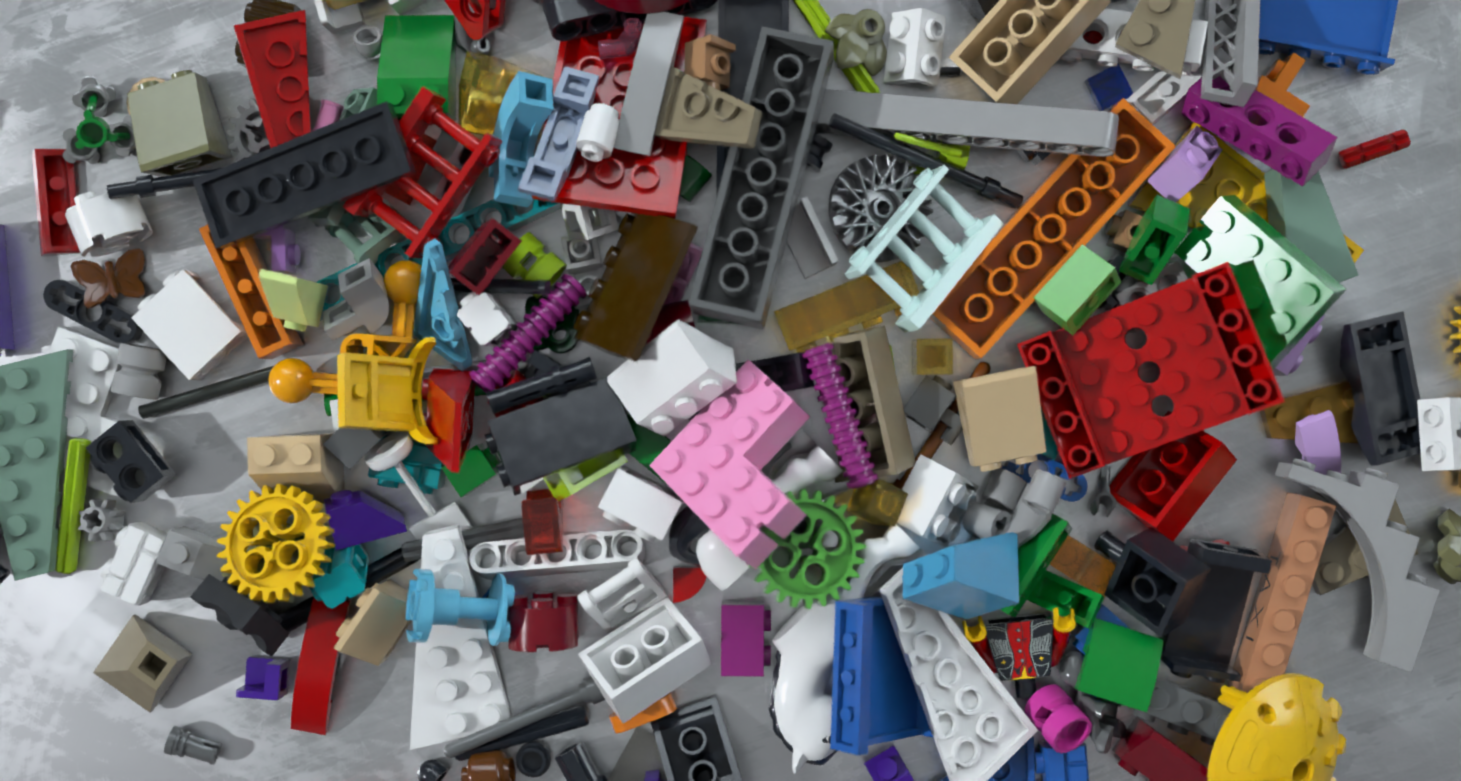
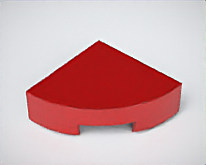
M673 566V603L688 600L700 591L707 578L700 567Z

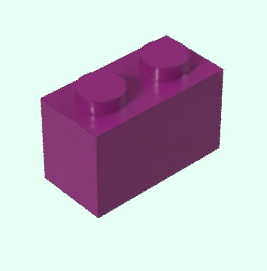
M722 600L721 676L764 677V666H771V645H764V631H771V610H764V601Z

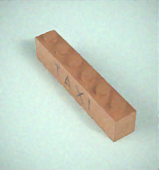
M1287 492L1267 555L1272 560L1269 574L1262 573L1233 666L1241 674L1240 682L1229 680L1228 687L1233 686L1248 693L1263 681L1285 674L1336 505Z

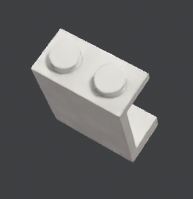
M178 270L164 280V287L156 295L152 294L140 302L137 307L139 311L132 319L189 380H202L239 346L248 335L241 322H234L196 282L200 278L196 272Z

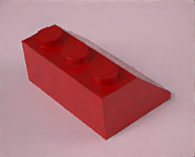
M1168 410L1164 416H1168L1172 412ZM1202 430L1133 455L1109 485L1110 494L1116 499V504L1147 528L1153 527L1165 537L1174 541L1237 459L1222 441Z

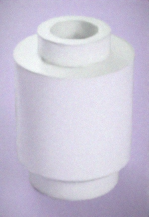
M593 104L591 109L585 113L576 142V147L581 151V155L591 161H601L611 156L619 126V113L613 107L605 104Z

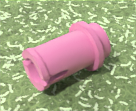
M321 100V107L315 127L310 129L311 132L339 121L344 107L332 101Z

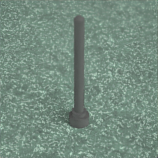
M590 675L583 678L584 682L578 684L579 688L446 745L444 755L448 758L456 757L581 702H585V704L592 702L595 705L604 701L605 698Z

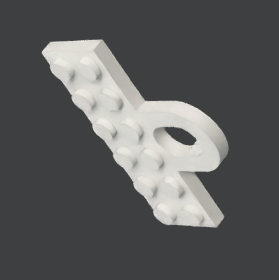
M64 327L57 328L48 353L66 349L74 350L73 362H69L68 381H71L70 394H67L65 416L68 418L64 471L60 473L59 492H62L61 505L69 441L75 438L90 440L92 443L118 422V420L107 417L106 413L114 392H111L114 373L122 369V366L117 363L120 347ZM140 429L160 453L154 439L147 432ZM90 454L87 486L118 496L113 489L114 482L107 474L96 469L91 462L92 455ZM138 469L135 473V480L140 486L145 482V475L141 469ZM61 505L57 506L56 527L58 529L60 523Z

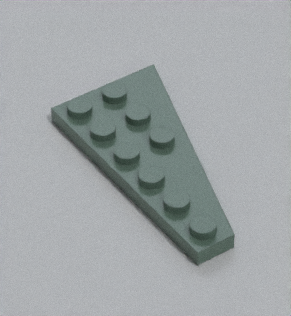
M72 349L0 366V523L14 581L55 571L59 531L56 527L57 506L61 505L62 492H59L60 473L64 471L68 423L65 410L67 394H70L71 381H68L69 362H73L74 350Z

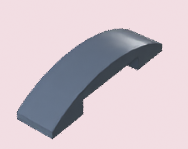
M564 66L553 95V111L548 118L534 158L530 157L518 186V192L555 201L577 155L576 142L585 113L593 105L599 83V75Z

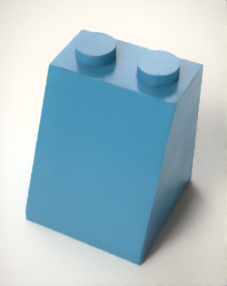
M1010 532L956 544L904 563L902 576L903 599L966 620L1018 604L1017 534Z

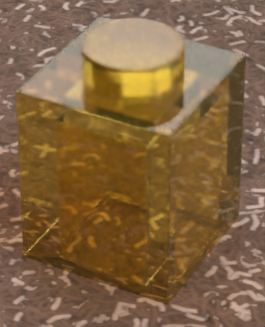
M953 338L912 340V375L953 374Z
M878 478L871 484L853 490L846 511L873 525L895 527L908 493Z

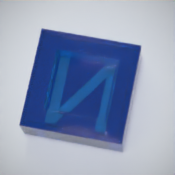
M1119 63L1117 66L1110 67L1084 81L1099 111H1104L1115 105L1122 98L1126 100L1133 94Z

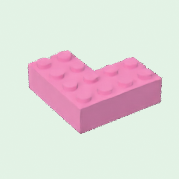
M748 359L736 372L737 383L702 408L649 466L738 558L756 570L778 546L773 539L760 530V527L764 524L782 539H785L806 516L761 470L803 426L810 416Z

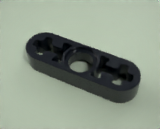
M54 280L45 287L43 298L50 309L116 343L131 344L138 341L143 334V330L132 319L135 314L108 300L99 304L102 309L101 317L95 322L88 320L85 313L87 307L84 305L86 289L74 282ZM58 290H64L67 296L79 301L76 305L70 302H63L57 296ZM111 319L118 322H127V326L131 331L129 334L121 335L122 330L119 327L108 323Z

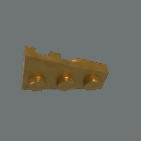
M1348 381L1283 397L1285 402L1260 410L1267 438L1295 440L1296 422L1309 415H1317L1330 410L1334 415L1339 442L1359 444L1351 427L1355 403Z

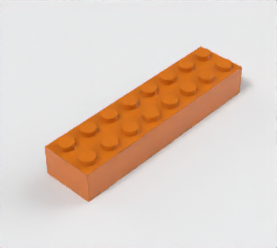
M1124 98L1113 105L1108 111L1119 116L1115 154L1105 157L1068 154L1001 227L929 317L974 359H981L1035 301L1034 297L1077 249L1082 244L1085 246L1176 147Z

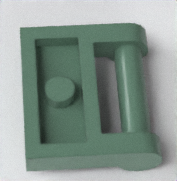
M383 197V202H384L386 205H388L390 208H392L393 210H395L397 213H399V212ZM346 209L338 226H324L325 230L332 237L339 238L354 254V260L358 264L370 258L375 265L378 255L404 236L376 214L361 217L351 214ZM354 220L371 237L364 244L348 228L349 224Z

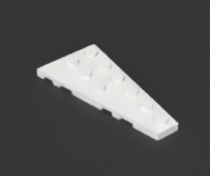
M902 568L879 591L949 781H987L1038 729L947 613L903 599Z

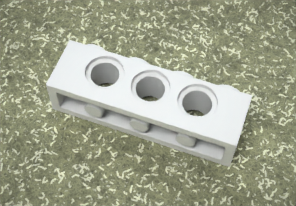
M1104 9L1060 57L1061 60L1068 62H1081L1082 58L1096 60V64L1101 66L1115 67L1118 63L1132 64V68L1139 71L1154 70V66L1115 48L1119 36L1133 13L1128 11ZM1192 19L1182 76H1188L1190 72H1197L1200 67L1208 21ZM1094 30L1099 32L1103 39L1097 44H1089L1084 40L1083 35L1088 31Z

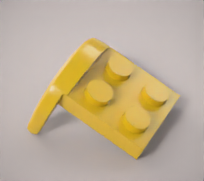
M427 337L421 340L414 347L408 358L345 352L338 354V428L408 432L411 437L420 443L438 444V439L430 433L425 423L421 400L423 372L427 358L432 348L436 345V339L434 337Z

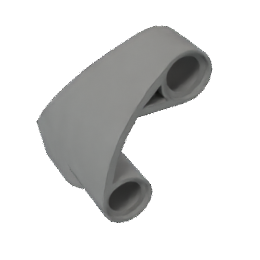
M1002 468L995 469L982 494V504L978 502L972 503L965 512L963 525L965 530L972 535L969 542L1014 532L1017 534L1018 548L1032 539L1050 520L1066 486L1065 481L1046 471L1036 470L1031 482L1027 483L1018 475Z

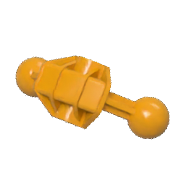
M401 260L392 264L384 275L387 296L394 302L392 336L351 334L343 340L340 354L344 352L364 354V348H367L368 355L403 358L410 348L417 343V339H413L415 304L417 303L422 267L420 264L410 260ZM287 358L279 361L269 374L268 382L271 392L277 399L286 403L304 401L311 393L338 395V375L336 373L314 372L309 364L297 358Z

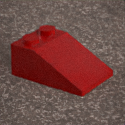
M433 368L428 379H423L422 400H427V413L423 412V416L428 430L438 439V444H426V447L451 472L459 473L473 439L476 384L471 380V371L464 370L462 372L461 370Z

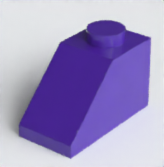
M341 490L333 493L330 498L324 499L326 514L331 516L328 520L330 528H333L335 531L332 533L336 550L407 532L402 512L360 490L354 492L351 490Z

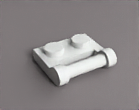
M638 557L628 562L629 566L595 589L590 592L585 590L577 595L583 609L608 634L667 597L662 585L645 568Z

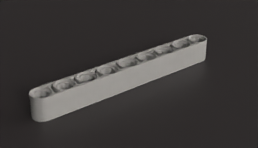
M826 89L815 132L847 135L828 126L832 115L836 113L895 139V133H902L935 143L1105 157L1115 154L1119 116L1105 111Z

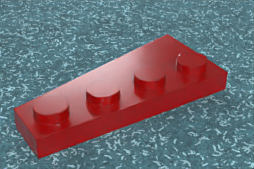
M305 10L233 25L270 148L310 133Z

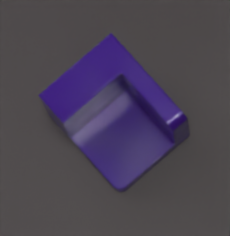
M257 656L247 658L245 685L236 690V697L278 701L287 695L291 659Z

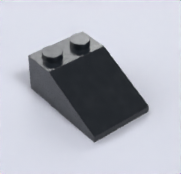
M716 697L677 709L662 718L651 721L667 781H743Z

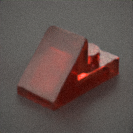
M549 489L527 491L526 500L521 502L526 554L563 552V499L557 501Z

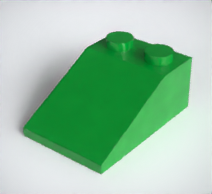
M385 15L377 75V105L386 101L392 103L397 119L400 121L423 86L435 91L446 99L442 105L443 113L456 121V40L454 15Z

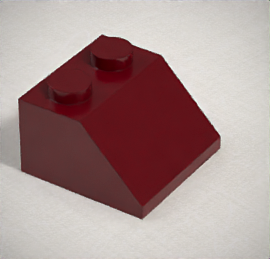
M1137 716L1127 728L1124 738H1120L1112 749L1121 758L1117 764L1133 776L1140 772L1149 778L1148 781H1208V768Z

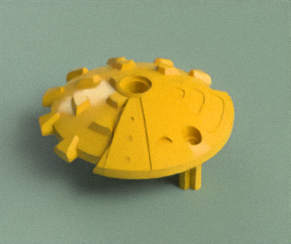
M1298 673L1281 674L1263 681L1248 693L1233 686L1228 687L1224 685L1220 689L1222 695L1218 698L1220 704L1233 710L1226 718L1215 740L1208 766V781H1336L1333 773L1337 756L1344 754L1346 751V738L1342 734H1338L1337 722L1343 713L1339 702L1332 697L1326 701L1322 697L1324 684L1312 677Z

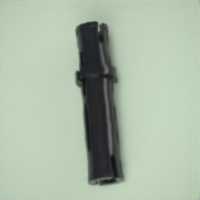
M587 357L560 368L558 365L551 367V371L486 392L493 414L558 391L560 394L565 393L567 388L597 379L591 358Z

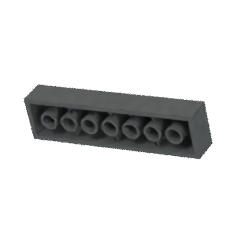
M762 26L742 100L762 112L754 149L730 146L688 304L694 314L764 330L834 60L833 41Z

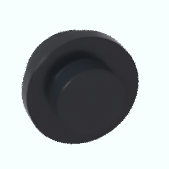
M537 741L525 743L516 755L517 768L528 777L543 775L551 764L549 749Z

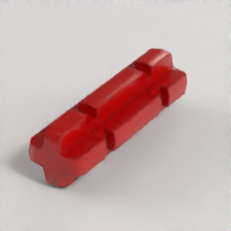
M1401 129L1356 145V147L1352 146L1338 153V158L1341 166L1347 169L1405 149L1410 146L1411 141L1408 132Z

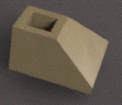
M135 614L130 618L93 673L151 713L192 654Z

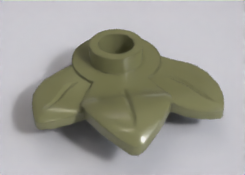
M864 9L855 15L842 13L835 16L828 23L825 32L832 38L839 40L836 50V64L839 69L851 68L863 63V66L871 76H875L881 71L886 61L887 49L882 40L885 32V23L877 11ZM866 21H869L872 24V32H869L866 29Z

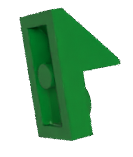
M1046 570L1027 600L1051 612L1056 607L1058 608L1059 615L1062 617L1068 616L1070 609L1073 608L1076 624L1090 629L1105 596Z

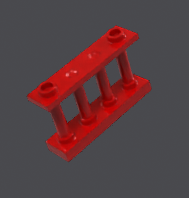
M423 86L400 119L399 125L410 155L415 154L453 182L440 200L407 176L348 199L343 205V208L355 216L368 217L369 214H376L412 241L405 254L411 258L423 259L425 244L433 239L440 241L438 236L484 168L490 167L496 161L500 153L498 148L503 142L500 138L486 133L482 140L478 139L443 113L442 105L446 101L445 98ZM435 124L473 152L461 170L423 143L422 135L429 125ZM395 184L432 211V214L421 230L383 202L382 195L389 185Z

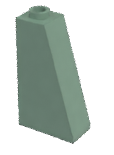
M1274 169L1266 172L1264 179L1268 223L1339 283L1358 276L1359 274L1319 171L1303 187L1284 177Z

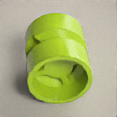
M527 232L519 238L522 242L501 268L514 279L549 280L552 287L565 271L567 264L553 252L545 253V245L531 232ZM535 256L537 260L527 271L524 267ZM532 294V295L537 299V298L541 297L543 294Z

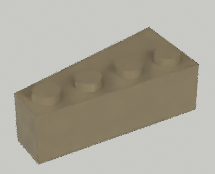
M885 326L855 331L834 338V355L836 354L838 357L835 362L837 366H841L842 370L839 371L840 377L844 376L845 381L842 382L843 386L849 389L846 395L847 398H852L853 402L850 403V407L856 410L854 418L855 420L859 419L860 424L857 427L858 430L863 431L864 435L861 436V439L867 443V446L864 448L866 452H870L869 463H874L875 467L872 469V472L877 473L878 477L897 475L913 467L916 461ZM839 455V456H838V466H839L843 471H846V470H845V467H844V466L841 467L840 464H839V461L842 460L841 456ZM843 472L835 478V483L849 481L848 477L843 476Z

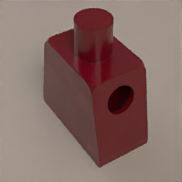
M491 218L477 228L448 266L449 274L480 296L522 241L494 218Z

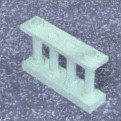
M945 165L933 170L927 168L919 174L913 182L916 188L867 247L862 246L849 259L851 266L844 274L848 279H852L866 273L901 306L900 312H902V315L895 324L904 333L921 329L1004 225L995 214L982 219L979 217L974 218L939 184L940 180L949 171ZM929 194L964 228L963 233L965 237L959 244H953L917 209ZM908 220L943 254L942 259L944 263L938 270H932L896 235ZM886 246L922 280L921 285L923 289L917 296L913 295L911 297L875 262V259Z

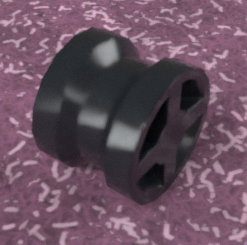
M815 133L806 166L820 171L823 165L822 158L825 153L830 152L833 144Z

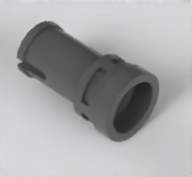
M174 726L166 740L164 753L178 755L182 758L185 755L214 765L219 757L222 743L194 736L192 732H186L183 728Z

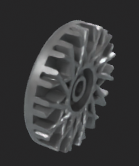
M875 154L855 161L838 175L832 186L828 204L831 226L840 243L852 254L862 246L867 247L916 188L913 184L916 179L913 173L917 171V168L908 169L909 163L898 162V156L890 158L888 154L882 156ZM925 199L917 208L926 218L934 211L927 207L932 204L931 199ZM909 220L896 234L913 252L915 247L921 245L919 242L921 237H924ZM886 246L875 259V262H888L899 258Z

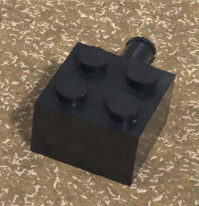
M1153 527L1127 540L1126 544L1106 530V532H1103L1098 537L1094 545L1096 550L1117 563L1104 593L1106 597L1160 637L1185 623L1211 569Z

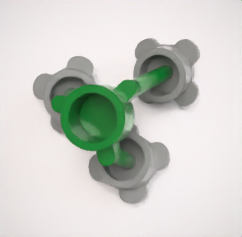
M92 76L84 77L81 81L82 87L79 92L73 94L72 101L75 106L81 107L84 110L85 120L78 125L77 130L69 128L63 132V139L66 141V150L63 152V158L68 163H75L78 160L95 164L100 160L97 147H100L107 141L116 149V153L119 156H129L131 151L136 149L131 116L124 117L123 122L110 125L105 120L99 118L106 115L108 103L116 98V91L111 86L105 87L97 83L96 79Z

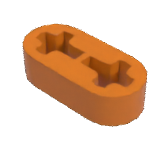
M670 692L625 723L621 722L615 712L610 714L609 718L615 733H622L662 718L674 712L677 706Z

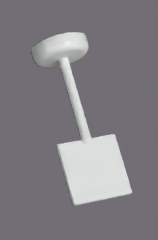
M407 432L394 433L379 441L368 451L364 460L369 468L374 471H383L395 467L428 515L427 518L409 527L416 540L422 539L425 532L460 524L461 531L473 528L456 502L437 512L434 510L402 463V460L409 455L413 448V441Z

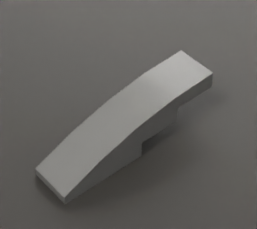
M668 12L647 14L630 74L613 148L651 157L655 131L671 66L674 67L684 16Z

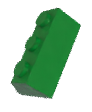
M1052 514L1047 524L1032 539L1018 548L1019 603L1000 610L1013 617L1018 615L1073 528L1067 521Z

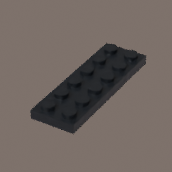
M386 101L193 180L215 247L224 249L412 175L416 171L392 103Z

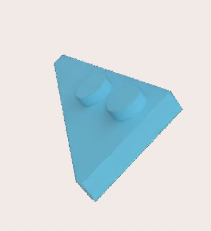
M433 239L424 245L413 335L420 340L434 337L436 345L432 349L463 372L472 365L473 360L463 323L457 316L459 308L442 243Z

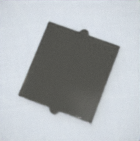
M639 726L636 727L607 781H644L646 771L660 770L661 781L667 780L655 736Z

